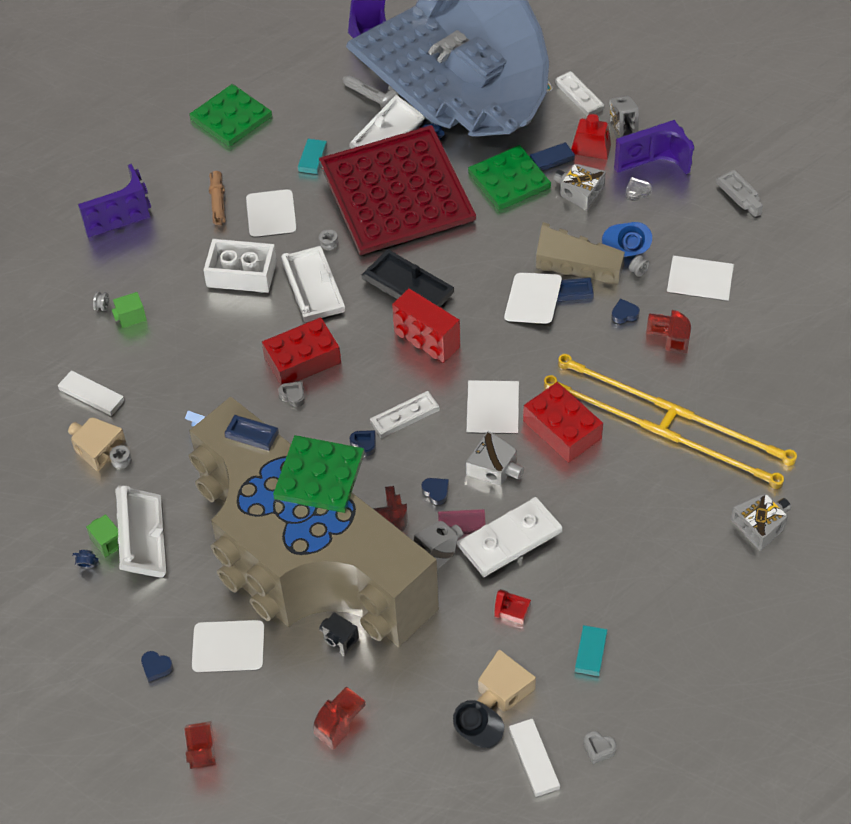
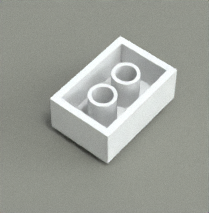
M212 239L204 267L207 287L269 293L277 262L275 245Z

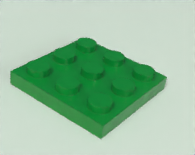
M231 84L189 113L193 122L228 147H231L270 119L272 111L234 84Z
M520 145L468 167L470 176L498 211L551 188L550 180Z
M294 435L273 493L274 499L345 513L365 454L364 448Z

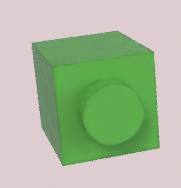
M138 292L113 299L115 308L111 309L115 321H120L122 328L147 321Z
M106 514L93 520L91 524L86 526L90 540L105 558L119 549L118 528Z

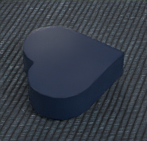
M620 298L612 310L611 317L618 324L625 323L626 321H635L639 317L640 310L637 305Z
M375 430L355 431L350 435V445L364 448V456H371L375 453Z
M427 478L422 482V493L430 498L431 503L441 505L446 502L449 479Z
M148 651L141 658L148 682L170 674L173 669L170 657L165 655L159 656L155 651Z

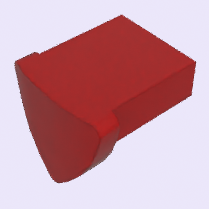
M500 589L496 596L494 617H501L523 624L531 605V599Z

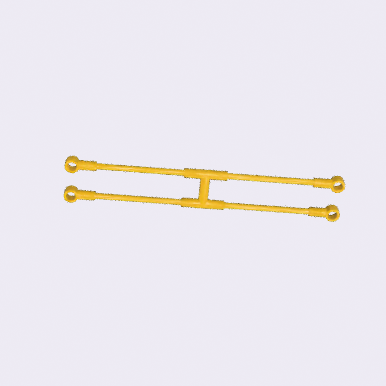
M562 354L558 358V366L561 369L570 368L582 374L586 373L654 402L655 405L668 411L660 425L646 419H639L560 383L573 396L641 425L642 428L674 442H681L748 471L753 476L769 482L770 487L773 489H780L783 486L784 476L782 474H771L759 468L755 469L681 437V434L668 429L676 414L689 420H696L766 450L767 453L782 459L785 465L792 466L796 462L797 453L794 450L787 449L784 451L773 445L768 446L700 417L695 412L660 397L656 398L590 370L585 365L573 361L568 354ZM553 375L546 376L544 378V388L547 389L558 382L557 378Z

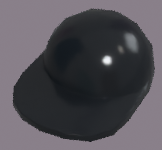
M467 700L462 702L454 711L453 725L455 730L474 745L481 748H490L502 739L504 734L503 720L485 704L476 700Z

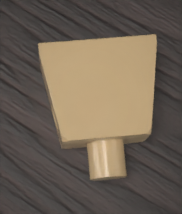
M90 418L83 426L73 422L68 429V433L72 435L71 441L76 453L97 471L110 460L109 454L112 448L126 443L122 428L96 418Z
M499 650L478 680V691L482 696L477 701L489 708L496 705L502 711H508L535 690L536 677Z

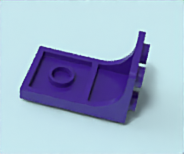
M351 0L348 34L353 38L386 21L385 0Z
M675 120L617 138L614 169L619 173L655 160H669L676 163L685 174H689L693 164L694 144L692 140L688 139L683 128Z
M132 164L128 165L131 181L125 188L78 204L88 238L150 217L148 209L151 208L149 198L145 197L148 194L147 187L144 182H140L142 180L138 169L134 170Z

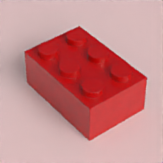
M408 289L392 304L394 332L399 337L407 339L416 348H421L432 358L438 359L443 363L460 348V319L411 289Z
M321 317L262 341L264 358L280 385L298 382L341 364L340 347Z
M558 382L524 404L523 421L568 463L602 439L603 422Z

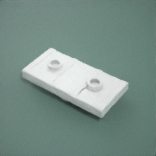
M395 95L350 142L349 147L355 148L416 130L424 124L427 118L399 96Z
M321 246L291 254L285 253L281 256L282 264L284 265L304 322L345 312V305Z
M118 486L115 489L120 557L119 569L162 578L166 574L161 495L132 489L129 486Z
M534 497L470 535L457 541V546L481 575L485 577L562 533V526L537 497Z

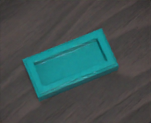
M307 139L298 164L299 172L318 174L320 169L319 158L324 157L327 141Z
M583 625L575 672L594 676L600 675L608 629Z

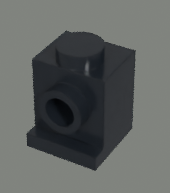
M335 612L329 618H325L319 627V630L323 632L325 641L333 647H339L340 654L343 656L348 653L359 639L358 626Z

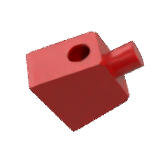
M589 114L587 119L581 118L571 150L575 155L608 160L611 148L608 123L599 121V117L596 114Z

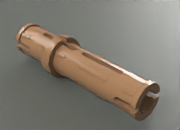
M212 171L209 174L212 221L216 225H222L226 222L223 197L225 187L222 184V173L220 171Z

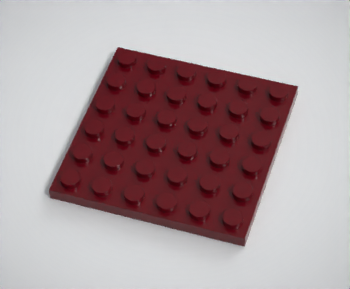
M432 125L319 158V164L360 255L476 220V213Z

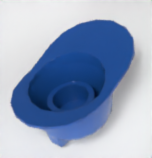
M640 222L616 224L605 230L602 236V244L624 251V257L635 256L645 253L650 248L652 233L645 224Z

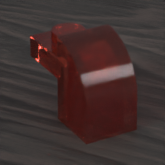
M672 310L671 316L649 313L646 334L666 336V350L687 353L691 333L689 319L684 314Z
M394 486L385 487L387 506L373 509L403 532L408 522L407 504L401 503L400 494H395Z
M346 686L332 701L328 699L318 712L313 724L314 735L334 750L350 733L349 722L366 706L365 700Z
M212 721L186 725L184 728L187 743L185 754L186 761L190 764V769L216 765Z

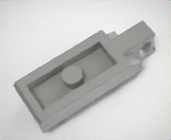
M735 170L717 178L716 183L744 210L748 209L749 213L755 217L762 214L763 204L760 203L759 193Z

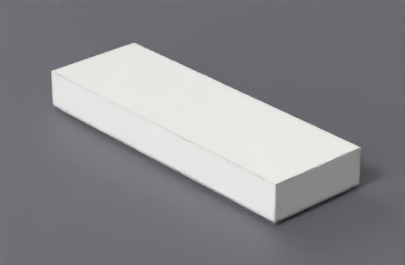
M571 71L555 78V84L586 116L604 110V104Z
M72 370L58 384L60 391L110 416L125 401L124 396Z
M426 391L370 418V424L382 439L438 412L439 405L429 391Z
M533 718L510 725L509 732L535 797L559 790L560 784Z

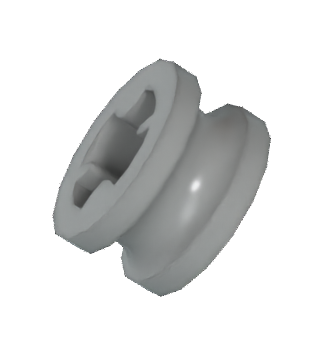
M325 230L319 235L322 248L331 250L338 246V236L335 231Z
M639 255L631 262L629 270L635 272L637 277H640L648 270L650 262L644 260V257Z
M97 291L93 298V309L96 311L101 309L105 312L109 306V294L106 292L101 294V292Z
M119 445L110 451L109 455L114 467L125 468L131 463L130 451L126 446ZM118 455H123V458L119 459Z

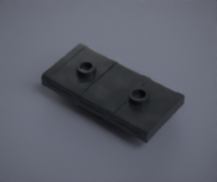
M389 249L361 274L364 281L369 282L396 299L408 289H411L441 307L454 293L452 285Z

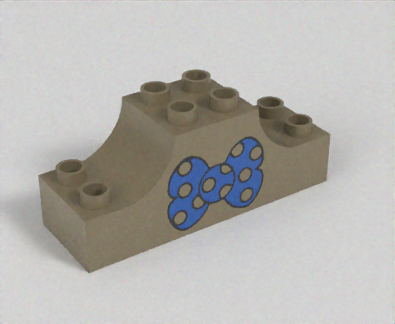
M229 397L189 430L194 449L189 454V459L200 474V478L195 481V484L208 501L214 502L220 498L225 502L218 514L211 520L216 539L211 544V549L222 564V567L217 570L220 580L232 592H237L243 588L253 596L250 599L252 607L267 621L276 616L286 626L290 627L300 619L316 613L345 612L361 616L360 623L373 639L381 641L386 636L396 646L400 647L439 610L437 559L354 493H351L345 513L274 499L273 493L291 444L278 434L270 450L267 451L225 438V431L234 415L264 423L234 398Z

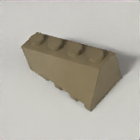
M542 223L536 254V269L591 278L606 283H619L624 266V251L602 243L595 245L586 237L580 236L576 238L568 235V231L560 228L557 231L549 228L550 224Z

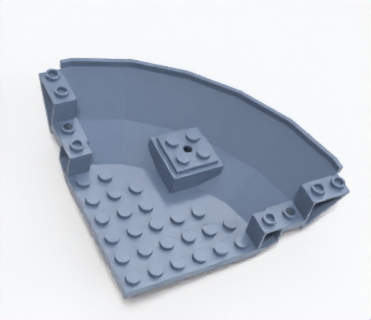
M418 0L414 7L349 40L346 48L431 123L451 128L460 122L470 131L468 135L473 137L510 134L519 127L526 126L532 120L547 93L549 58L542 29L528 0ZM458 30L460 33H463L470 41L452 50L446 61L442 63L437 61L440 55L439 52L434 55L428 53L435 43Z

